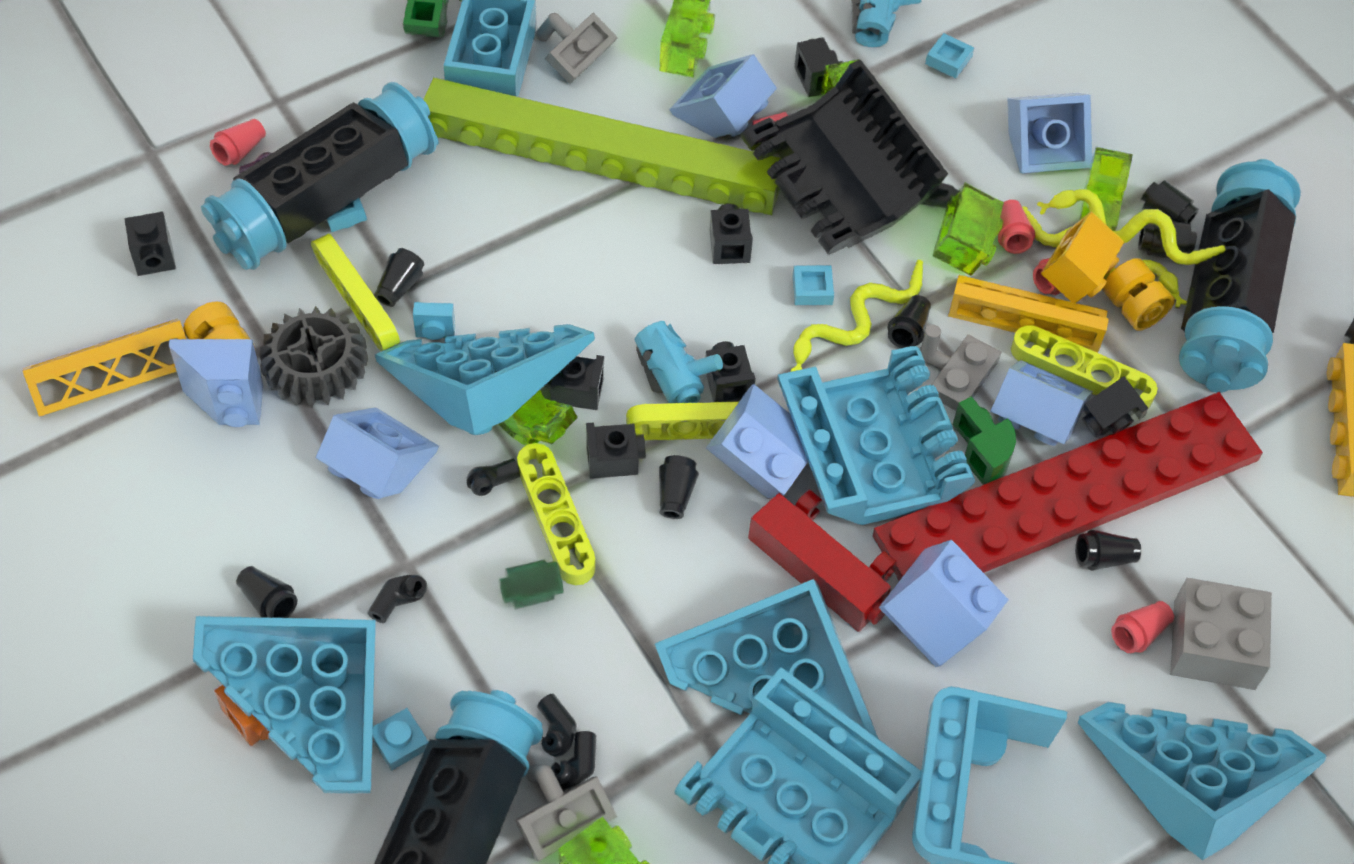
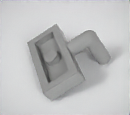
M594 12L575 30L559 14L551 13L536 31V37L540 41H547L554 31L563 39L545 59L569 84L618 38Z
M929 325L926 327L920 351L926 362L942 370L931 386L934 385L943 404L957 410L959 402L970 396H975L999 362L1002 352L967 334L952 357L937 350L941 329L937 325Z
M548 765L529 766L526 777L530 782L539 784L547 802L515 819V822L535 861L546 858L617 818L598 777L593 776L563 793L551 767Z

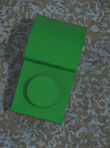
M407 0L403 20L405 34L442 38L447 26L446 12L449 0Z
M970 396L958 403L952 425L968 443L965 451L967 464L978 480L984 485L1005 476L1015 449L1016 433L1008 418L995 425L990 413L985 408L980 407L973 397Z

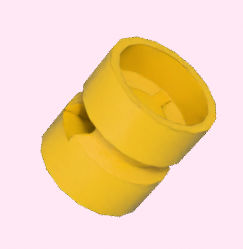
M1140 258L1128 260L1118 266L1105 279L1107 282L1102 288V291L1117 308L1122 307L1121 314L1136 331L1145 330L1158 323L1168 314L1175 303V298L1160 281H1155L1154 273Z
M215 301L198 307L190 313L183 326L184 333L188 339H250L246 331L239 325L238 319L229 306L224 302Z

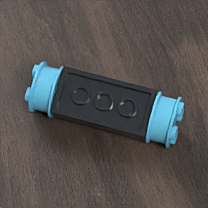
M389 82L383 86L382 94L376 98H363L359 101L358 105L354 102L235 176L233 178L234 181L231 183V190L219 197L208 196L201 206L203 215L216 232L213 235L215 244L224 254L230 252L245 270H255L260 266V259L272 251L277 253L284 251L287 246L286 242L289 244L295 239L302 237L307 231L354 200L361 198L365 193L383 181L390 179L397 172L410 168L412 159L416 156L433 153L439 144V140L428 118L430 115L428 105L421 97H414L400 84Z
M1267 159L1233 165L1220 175L1216 186L1217 197L1212 204L1211 212L1206 214L1198 251L1223 245L1225 252L1202 261L1200 264H1195L1181 325L1187 340L1181 347L1179 362L1182 369L1192 379L1206 385L1210 391L1216 393L1252 387L1264 379L1268 370L1266 355L1271 350L1273 344V333L1293 229L1296 222L1295 208L1300 201L1301 189L1298 181L1291 173Z
M492 690L490 694L477 691H460L454 694L450 701V707L453 712L447 725L441 726L437 730L436 740H429L374 864H487L510 806L517 794L520 782L529 770V762L526 757L530 747L539 743L542 739L543 729L541 721L515 705L516 700L514 697L500 690Z

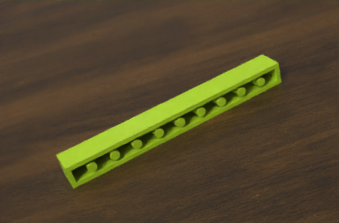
M434 77L423 99L429 107L430 115L428 118L431 121L437 138H445L470 146H479L500 151L504 154H513L534 159L538 162L564 166L576 171L598 174L610 179L632 182L644 187L666 190L682 196L700 198L716 204H735L739 208L748 209V211L772 215L780 191L774 183L776 179H771L767 173L772 164L782 160L780 157L770 156L758 161L753 154L754 151Z

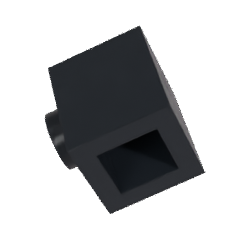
M163 211L124 218L128 246L138 276L176 269L172 240Z

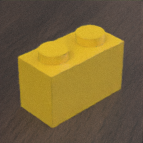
M1091 211L1067 230L1041 274L1073 304L1086 295L1092 298L1105 286L1107 281L1104 279V276L1118 264L1120 259L1117 257V254L1124 241Z

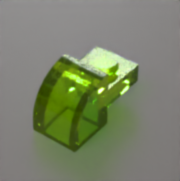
M1096 147L1084 189L1097 194L1103 205L1106 224L1111 230L1115 231L1118 225L1123 194L1127 187L1133 154ZM1084 201L1082 202L1079 221L1090 213L1089 206Z
M539 390L512 416L499 423V425L512 438L525 446L538 443L539 441L553 444L565 434L567 428L578 417L571 405L545 399Z

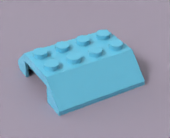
M910 346L892 350L887 369L822 382L816 367L778 374V383L828 514L865 525L908 515L931 505L948 502L975 483V478L970 466L967 464L964 452L959 450L949 452V454H945L944 457L937 461L934 460L948 451L950 447H953L958 442L955 431L952 430L953 426L942 400L939 398L936 387L930 384L918 388L930 377V372L918 347Z
M780 667L754 697L751 714L703 768L702 764L697 761L679 782L674 793L688 805L698 802L695 810L702 816L716 808L721 809L724 813L719 819L718 828L724 833L734 829L730 837L761 862L772 855L768 864H861L892 826L918 786L921 770Z

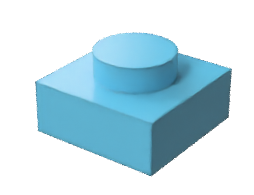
M943 33L928 52L925 64L956 79L971 60L974 47Z
M358 198L326 220L331 232L366 221L367 217Z
M794 265L792 276L795 305H833L832 265Z
M414 302L413 320L416 337L439 340L446 336H455L456 325L453 303Z
M408 708L373 726L372 741L391 771L424 753L429 742Z

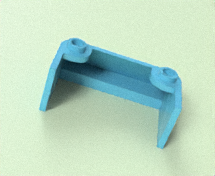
M946 687L940 690L929 709L912 833V842L916 851L930 864H1015L990 858L982 848L961 842L971 763L981 766H990L997 763L1006 751L1007 739L1049 748L1067 720V711L959 687Z

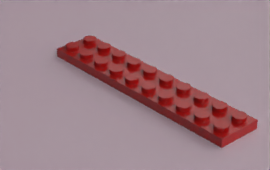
M1217 392L1123 429L1115 435H1108L961 493L948 502L928 506L875 527L872 536L881 552H887L897 561L896 565L891 569L894 571L898 581L901 580L925 548L949 540H953L974 564L985 573L1259 461L1263 452L1221 393Z

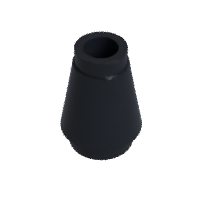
M399 248L396 253H391L377 290L374 293L375 298L386 306L394 307L396 302L423 276V260L405 248Z
M921 295L912 296L888 322V338L896 347L916 346L923 341L931 309V303L926 297Z
M671 455L667 456L664 464L659 466V513L666 518L681 519L684 517V511L699 476V472L696 470L697 463L691 458Z
M1091 529L1087 534H1080L1078 536L1075 554L1077 562L1081 567H1087L1089 570L1094 571L1137 563L1141 557V544L1137 538Z
M248 566L239 573L236 584L261 618H288L294 612L297 606V597L292 586L258 570L254 566Z

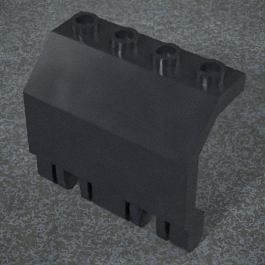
M861 59L849 64L836 86L813 105L777 121L771 118L765 119L750 126L741 135L748 148L754 151L753 154L758 161L778 154L782 159L772 164L767 173L771 179H776L774 183L791 206L797 209L796 212L801 219L821 211L825 219L818 221L810 231L815 238L820 237L818 242L828 255L845 247L850 248L892 227L929 198L948 175L940 161L934 156Z

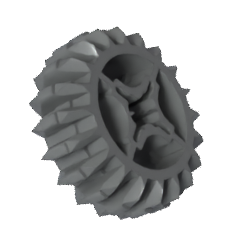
M316 306L312 313L305 314L299 308L296 317L292 318L284 314V324L272 323L271 333L264 334V346L260 347L259 351L262 375L265 376L271 390H277L282 400L291 396L292 402L297 406L303 399H306L307 403L313 407L316 400L323 399L329 405L330 397L336 395L344 399L345 388L356 390L357 379L364 378V366H367L368 354L365 350L367 349L366 340L363 334H360L357 324L350 323L346 314L336 317V313L332 308L322 314ZM310 351L314 352V356L318 359V362L314 361L313 355L310 354Z

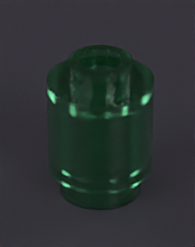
M545 559L505 568V577L499 579L504 603L512 602L515 610L552 601L555 595L564 593L562 578L556 561L546 563Z

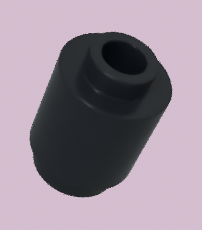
M1166 180L1160 184L1153 182L1141 197V200L1145 202L1142 210L1159 209L1168 215L1171 221L1191 223L1199 211L1193 205L1194 200Z
M1172 221L1176 230L1178 249L1183 253H1191L1195 249L1197 233L1191 231L1190 223ZM1155 224L1144 226L1140 230L1138 249L1147 251V255L1169 258L1162 245L1159 227Z

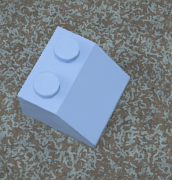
M751 54L708 67L669 110L673 116L714 138L729 134L734 137L748 128V120L768 105L767 99L777 88L755 55Z
M1066 93L1008 98L1009 137L1020 173L1092 168L1090 94Z
M170 339L169 348L182 390L191 400L219 425H229L231 427L260 425L264 385L252 339Z
M1020 360L1009 368L990 412L999 415L997 419L999 422L1008 418L1014 429H1020L1022 425L1035 431L1034 437L1036 439L1056 446L1057 442L1065 444L1069 440L1083 412L1084 403L1089 401L1093 391Z
M755 384L750 386L706 447L708 451L766 498L775 497L778 493L782 496L785 495L808 462L790 413Z
M375 407L334 415L316 455V459L328 465L329 472L335 476L350 479L358 484L361 492L375 499H382L401 493L436 454L439 446Z
M949 540L925 548L883 601L879 609L935 667H939L986 631L1009 599L953 540Z

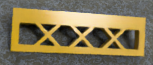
M958 275L948 317L1014 333L1023 326H1036L1097 353L1107 331L1109 318H1106L1107 310L1078 303L1073 304L1070 301Z
M177 318L23 368L22 372L39 417L177 372L174 363L168 365L155 359L154 356L161 343L175 338L186 339L180 320ZM154 346L149 355L138 351ZM129 353H134L146 359L140 374L133 377H128L115 371L121 357ZM114 359L110 368L100 364ZM151 362L161 366L147 372ZM93 365L108 372L99 388L89 390L76 384L83 368ZM76 371L71 381L61 377ZM112 375L122 379L121 381L108 384ZM53 378L68 385L60 401L44 406L37 383ZM73 388L83 392L69 397Z

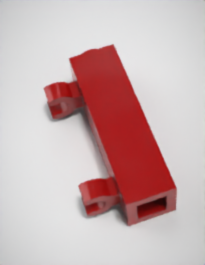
M812 490L806 491L795 505L778 493L751 517L748 539L801 584L814 579L818 583L826 605L857 632H860L869 622L873 625L877 624L885 616L879 607L890 594L891 586L887 581L894 574L891 568L896 565L897 561L887 552L883 551L869 567L866 566L812 521L820 513L817 506L822 502V499Z

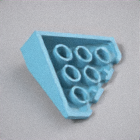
M571 324L555 325L553 328L554 332L540 331L531 333L530 328L500 331V338L483 337L476 339V334L446 336L445 343L432 342L423 344L422 339L407 340L376 353L375 358L377 363L450 425L472 435H481L488 433L492 430V426L512 416L592 343L595 337L592 331Z
M814 579L655 643L671 685L685 691L690 687L711 696L710 702L742 715L744 711L751 714L754 697L779 668L782 667L878 738L821 590Z
M196 616L193 662L204 673L209 671L226 688L224 693L248 717L253 715L269 731L268 737L292 761L297 759L314 776L312 781L324 793H371L376 620Z
M1107 702L1079 716L1078 720L1080 727L1165 831L1202 861L1235 841L1320 767L1327 757L1323 752L1290 730L1275 728L1271 737L1263 734L1254 735L1247 732L1248 726L1246 723L1214 718L1212 725L1209 727L1199 724L1190 725V723H1186V714L1152 709L1151 717L1129 715L1125 713V704Z

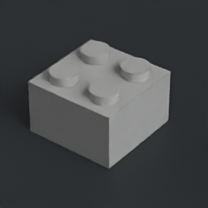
M1186 578L1174 600L1170 675L1256 690L1270 669L1272 592Z

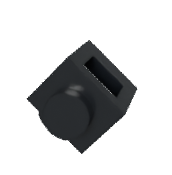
M824 37L797 43L794 68L808 97L826 94L836 86L844 74V62H838L836 52L829 49Z
M724 204L718 210H711L709 230L713 264L750 263L753 238L748 209H739L735 204ZM722 245H741V247H722Z
M729 341L719 342L711 350H707L705 356L718 354L723 362L721 370L706 374L713 402H740L750 386L755 384V375L751 371L745 346H734Z
M596 355V359L576 356L544 385V387L550 388L551 404L598 410L604 382V356Z
M1124 376L1084 403L1083 411L1086 416L1082 420L1094 437L1100 434L1103 436L1110 430L1115 435L1134 422L1131 417L1133 414L1139 420L1146 416L1148 407Z
M594 422L586 423V449L590 479L638 475L639 459L646 458L644 434L636 435L634 424L594 427Z

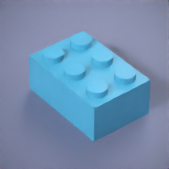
M462 0L443 65L445 80L519 97L537 28L536 0Z

